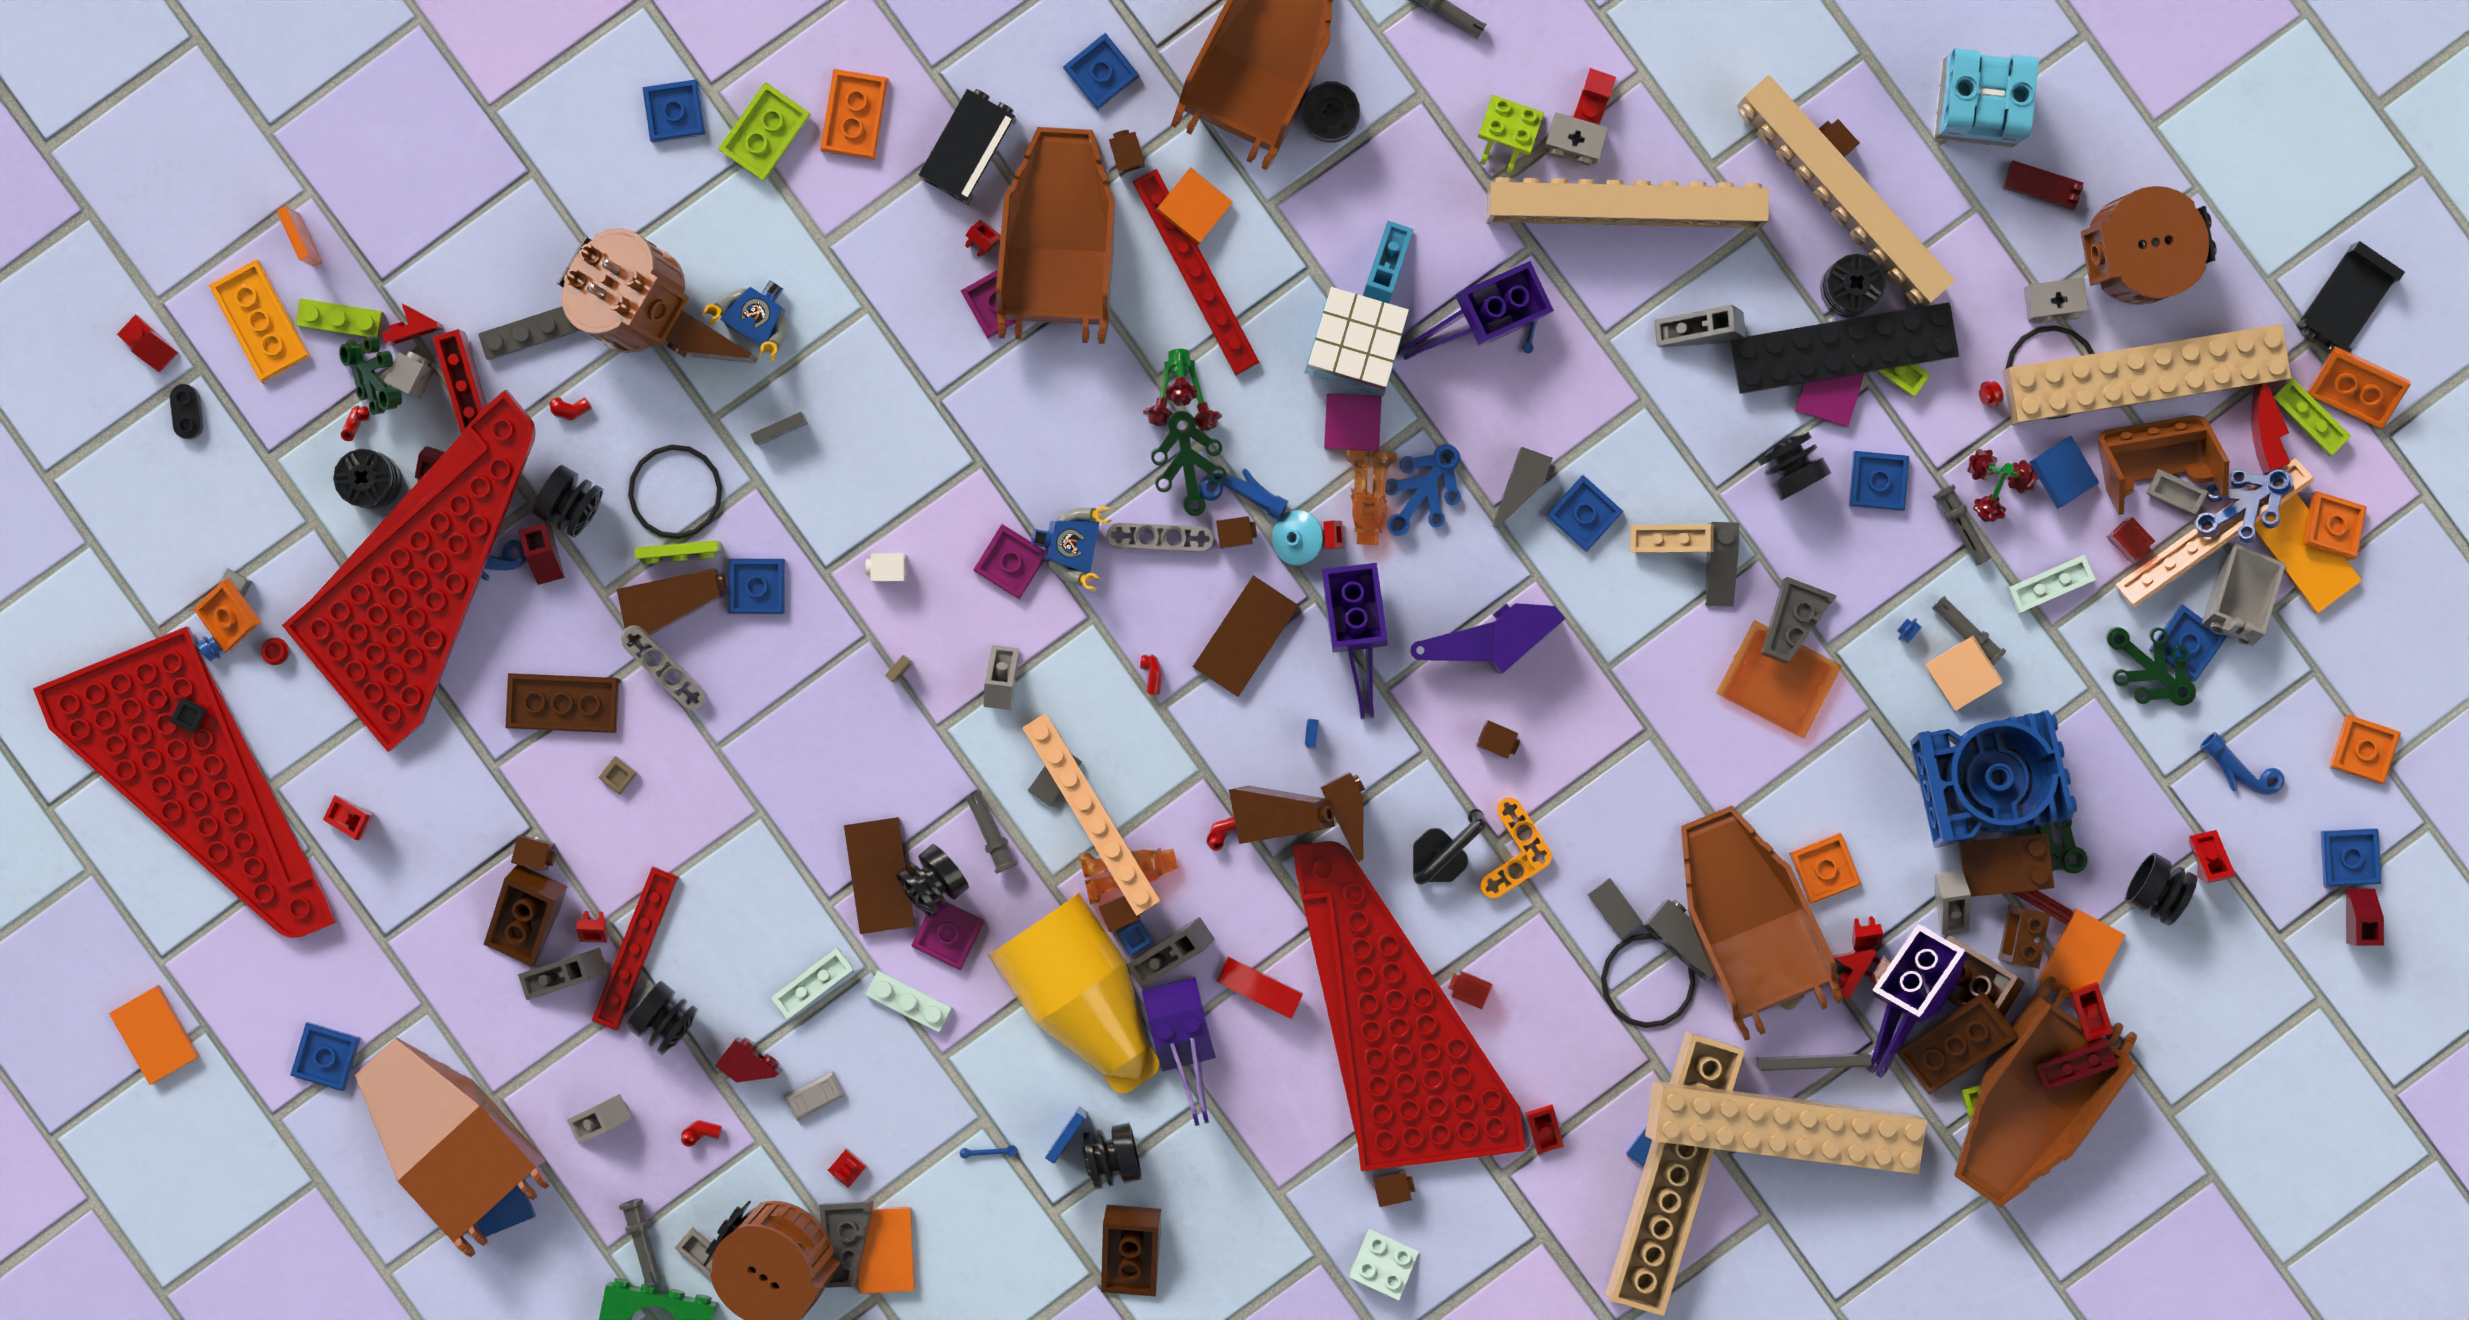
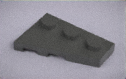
M1786 576L1780 587L1761 655L1785 664L1788 663L1837 595Z
M874 1201L823 1203L819 1205L821 1225L827 1232L833 1246L834 1253L832 1257L841 1262L826 1288L852 1287L856 1285Z

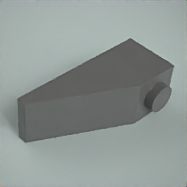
M1734 305L1654 320L1656 343L1659 348L1730 342L1731 339L1746 338L1744 312Z
M1524 447L1519 449L1495 516L1493 527L1498 528L1544 484L1545 480H1551L1555 465L1551 464L1552 457Z
M1710 522L1708 524L1714 525V552H1707L1705 606L1733 607L1739 553V523Z
M1668 899L1663 901L1642 927L1704 981L1711 979L1714 973L1692 921L1685 914V907L1676 900L1670 901Z
M1198 917L1129 962L1127 967L1142 988L1204 951L1215 938L1202 919Z
M599 947L520 973L518 976L525 998L530 1000L606 975L608 970Z

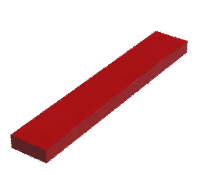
M652 866L591 1021L616 1031L619 1030L679 876Z

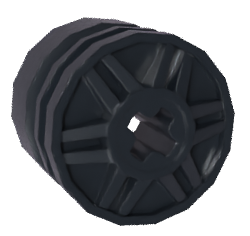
M1325 81L1314 86L1307 93L1302 104L1303 121L1307 131L1314 138L1325 143H1337L1347 139L1356 130L1360 120V104L1356 94L1347 85L1337 81ZM1327 107H1333L1334 111H1339V114L1335 115V120H1330L1329 116L1323 115V113L1328 111Z
M1861 254L1846 255L1828 267L1823 274L1820 284L1821 298L1827 308L1837 315L1846 317L1860 315L1877 304L1882 297L1885 288V278L1879 264L1869 256ZM1857 278L1860 283H1858V287L1852 289L1850 284Z
M1809 432L1791 436L1770 448L1762 458L1758 459L1760 466L1770 461L1775 465L1764 472L1766 476L1779 472L1781 478L1771 486L1780 501L1832 473L1823 457L1810 461L1808 455L1817 449L1816 444L1805 450L1801 445L1812 438Z
M357 449L348 452L340 458L334 470L333 481L336 491L346 502L362 508L378 509L386 507L395 500L401 489L402 477L399 467L390 457L373 450ZM362 473L368 474L366 476L369 480L367 484L362 483Z
M561 464L553 471L539 492L532 509V514L548 523H551L560 515L557 528L562 531L567 528V534L575 538L596 514L604 489L598 485L591 488L592 482L587 479L576 487L579 474Z
M932 844L918 856L923 867L922 869L910 862L906 866L908 872L902 869L896 874L897 880L908 899L930 918H934L939 913L937 907L942 910L947 907L942 895L943 893L955 900L969 888L967 880L955 863L937 845Z
M2151 853L2142 862L2133 876L2126 892L2125 903L2143 912L2152 905L2151 917L2154 919L2160 918V922L2170 926L2188 906L2196 888L2197 876L2191 872L2185 874V869L2182 867H2177L2171 872V861L2156 853Z
M659 981L625 1024V1027L637 1037L643 1036L648 1030L652 1031L653 1034L648 1042L650 1047L661 1038L663 1041L657 1049V1052L661 1055H664L670 1048L678 1044L691 1027L693 1019L698 1012V1008L694 1005L684 1014L681 1012L687 1003L685 998L675 1006L670 1004L676 991L663 981Z
M1130 1122L1112 1126V1139L1106 1140L1102 1129H1097L1098 1142L1094 1143L1091 1131L1083 1133L1085 1166L1088 1176L1093 1181L1095 1190L1103 1188L1102 1175L1106 1176L1109 1187L1113 1186L1115 1172H1119L1124 1183L1142 1180L1139 1157Z

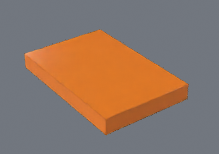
M833 69L820 147L822 152L875 160L889 80L887 77Z
M2335 346L2307 392L2313 398L2383 429L2410 387L2411 382Z
M2074 908L2037 982L2043 983L2046 978L2054 977L2056 983L2052 990L2058 992L2062 986H2067L2070 988L2067 995L2069 999L2072 990L2095 982L2100 984L2126 934Z
M160 985L155 986L109 1013L149 1085L154 1084L200 1057Z
M911 1207L872 1209L858 1273L859 1294L915 1290Z

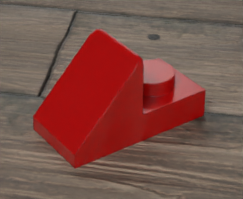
M1590 68L1573 117L1600 125L1616 77Z
M402 303L408 324L405 325L404 322L388 326V331L382 332L384 342L392 346L443 330V326L441 323Z
M136 314L117 333L132 348V353L158 372H161L179 353Z
M334 795L323 820L354 840L359 841L364 837L374 812L357 807L343 797Z
M2217 830L2190 836L2189 843L2198 863L2197 877L2206 883H2212L2235 877V872Z
M1864 948L1833 956L1834 960L1849 968L1847 972L1843 971L1837 978L1842 997L1849 1000L1877 953L1875 950Z
M2098 982L2072 990L2070 992V1006L2077 1014L2084 1039L2088 1042L2113 1033Z
M1553 1104L1525 1112L1537 1155L1564 1147Z

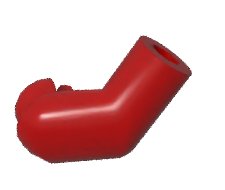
M560 397L553 398L549 403L550 411L555 417L569 421L578 418L592 409L586 397L574 404L566 403Z
M357 405L351 409L341 431V438L343 440L352 441L361 421L369 420L370 410L368 407Z
M1144 654L1141 656L1140 668L1149 670L1146 693L1159 695L1162 671L1158 658L1152 654L1151 656Z
M1234 817L1213 823L1207 836V845L1211 850H1221L1227 833L1236 830Z
M697 1120L683 1130L681 1142L686 1147H692L704 1136L719 1139L722 1126Z

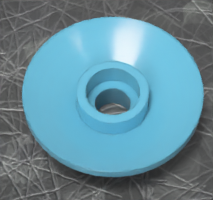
M1294 510L1285 513L1280 517L1279 521L1277 520L1273 528V548L1278 557L1288 564L1304 565L1313 561L1323 546L1324 535L1321 524L1312 514L1306 511ZM1292 533H1295L1297 536L1294 543L1291 541Z

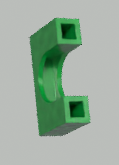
M615 1278L614 1282L610 1281L605 1286L599 1320H631L638 1310L655 1306L667 1310L676 1320H715L718 1302L712 1301V1297L696 1294L694 1298L684 1296L685 1292L681 1290L669 1289L668 1292L658 1291V1287L655 1285L641 1284V1287L630 1285L631 1281Z

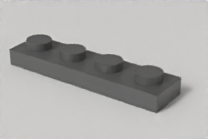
M563 306L478 333L486 360L489 361L581 330L568 320Z

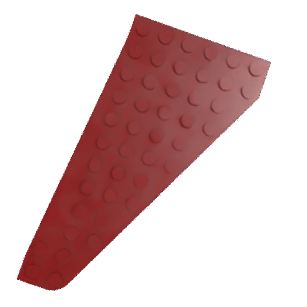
M503 390L480 411L458 439L313 598L282 625L387 752L397 747L422 725L534 444L536 435L534 422L508 390Z
M186 626L33 688L49 730L278 933L290 938H299L337 923L329 900L201 656L190 627ZM181 697H186L209 709L197 734L169 722Z
M1335 841L1292 845L1297 880L1357 1140L1360 1170L1369 1171L1525 1151L1520 1106L1351 852L1344 845Z

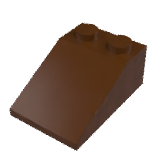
M683 310L666 337V340L669 341L667 347L684 358L689 354L694 358L756 363L758 360L753 354Z
M1347 772L1320 786V789L1325 798L1330 799L1334 816L1356 860L1360 862L1363 860V796L1361 792L1365 788L1357 774L1352 776L1351 772Z
M2048 833L1959 842L1962 870L1971 897L2055 888Z
M516 865L504 878L483 945L534 967L560 911L568 886L524 866Z
M1949 935L1946 940L1964 949L1967 958L1956 988L1948 1000L1961 1007L1984 992L2003 1017H2005L2026 983L2015 974Z
M1106 1205L1103 1220L1101 1292L1156 1297L1162 1209Z

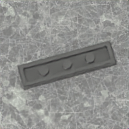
M1867 1053L1756 1057L1757 1068L1762 1071L1869 1067L1872 1065L1871 1055Z

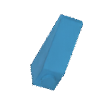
M1387 221L1363 296L1385 303L1390 302L1414 229Z

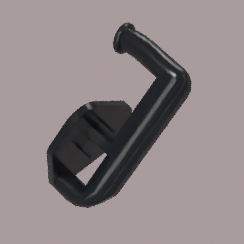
M1472 809L1469 812L1468 820L1470 824L1454 839L1440 828H1431L1414 842L1413 879L1416 884L1452 882L1466 869L1468 856L1463 848L1486 826L1481 810Z

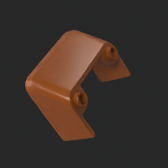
M2191 415L2109 429L2099 434L2098 448L2105 487L2118 515L2124 514V497L2134 491L2133 481L2154 478L2158 469L2169 474L2185 472L2191 481L2198 484L2214 481L2221 496H2228L2230 461L2210 424L2204 417Z

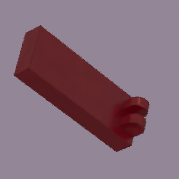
M2013 160L2010 162L2003 188L2074 210L2077 203H2079L2084 182Z
M2107 1037L2035 1063L2046 1091L2118 1066Z

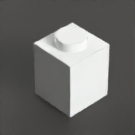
M871 553V559H866V576H871L872 582H906V554Z

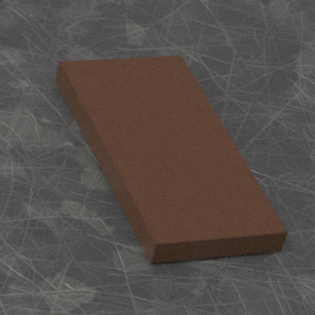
M1253 575L1192 667L1239 697L1299 605Z
M508 673L505 728L617 733L620 678Z
M899 817L844 825L860 934L915 926L912 902L905 895L896 877V874L902 869L907 872Z
M1982 992L1902 1044L1897 1054L1926 1091L1931 1094L2016 1040L2018 1034L1988 996Z

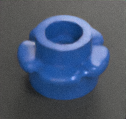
M1907 618L1897 630L1901 634L1898 637L1899 640L1903 639L1908 644L1922 628L1916 622V618L1912 622Z
M203 636V640L197 643L201 652L210 662L216 657L220 659L219 652L222 650L213 636L209 639Z

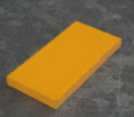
M256 259L209 284L215 299L260 382L263 383L311 357L260 260Z
M2295 494L2279 506L2280 522L2277 527L2272 529L2266 528L2261 518L2255 523L2254 528L2256 535L2273 558L2286 563L2284 568L2285 574L2316 614L2361 582L2362 579L2346 558L2302 545L2309 509L2298 494ZM2269 516L2266 518V520L2269 522H2272L2276 519L2273 516Z

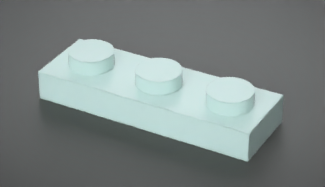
M2081 555L2012 585L2007 589L2017 612L2021 613L2096 579L2086 556Z
M837 947L772 996L771 999L788 1020L849 974L854 968Z
M880 970L877 971L865 994L937 1032H940L952 1008Z

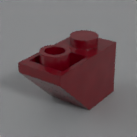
M543 523L518 530L525 558L537 585L565 578L551 525Z
M2346 888V944L2384 946V917L2374 888Z
M739 1037L736 1038L715 1065V1067L737 1083L774 1078L782 1071L778 1067L780 1063L769 1054L765 1056L756 1051L758 1046L746 1037L743 1040Z

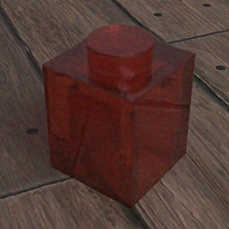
M2134 517L2126 518L2107 536L2109 541L2128 561L2136 559L2140 561L2152 551L2150 546L2155 542Z
M1460 969L1458 975L1455 973L1452 975L1448 989L1451 990V997L1482 1009L1493 984Z

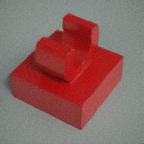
M979 220L966 233L965 236L968 240L965 243V247L969 248L975 243L980 247L977 256L981 257L997 245L1001 235L985 222Z
M1323 521L1325 549H1343L1342 521Z
M589 911L583 913V919H577L576 931L579 942L607 943L608 930L603 912H599L597 920H590Z
M1870 916L1868 926H1861L1859 919L1856 918L1852 934L1853 949L1858 950L1881 946L1883 937L1881 924H1875V919Z
M846 1148L827 1171L849 1188L867 1165Z

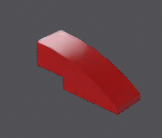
M2265 383L2254 387L2251 410L2252 437L2256 456L2264 474L2291 463L2280 440V437L2289 434V431L2268 384Z
M1229 956L1216 981L1292 1019L1303 996V992Z

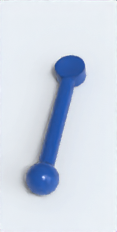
M1537 321L1531 323L1527 343L1522 348L1528 354L1534 349L1532 341Z
M1009 1145L1007 1148L984 1150L962 1148L959 1154L963 1159H967L969 1156L993 1154L1015 1156L1017 1148L1014 1145Z

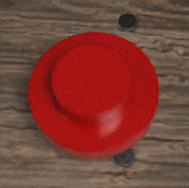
M1996 381L1981 383L1979 390L1981 402L1990 408L1997 407L2004 398L2001 386Z
M270 638L261 647L262 658L268 664L280 665L289 656V646L281 638Z

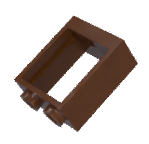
M2009 905L1998 959L2039 969L2050 914ZM2036 937H2040L2041 941L2039 943L2035 942Z

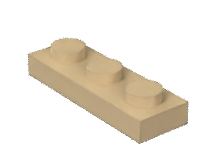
M1631 525L1630 552H1714V525Z

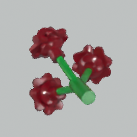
M1977 449L1975 455L1969 457L1970 463L1967 471L1972 474L1973 480L1982 479L1986 481L1989 479V474L1993 475L1994 473H1998L1999 477L1993 494L1984 496L1981 499H1975L1973 510L1977 512V515L1983 521L1995 522L1997 519L2005 517L2006 508L2000 504L1998 495L2006 479L2010 480L2008 483L2009 488L2016 489L2021 494L2026 490H2033L2034 483L2039 478L2026 460H2021L2019 464L2015 462L2012 464L2006 463L2002 468H1998L1995 466L1997 457L1992 456V450L1983 451Z

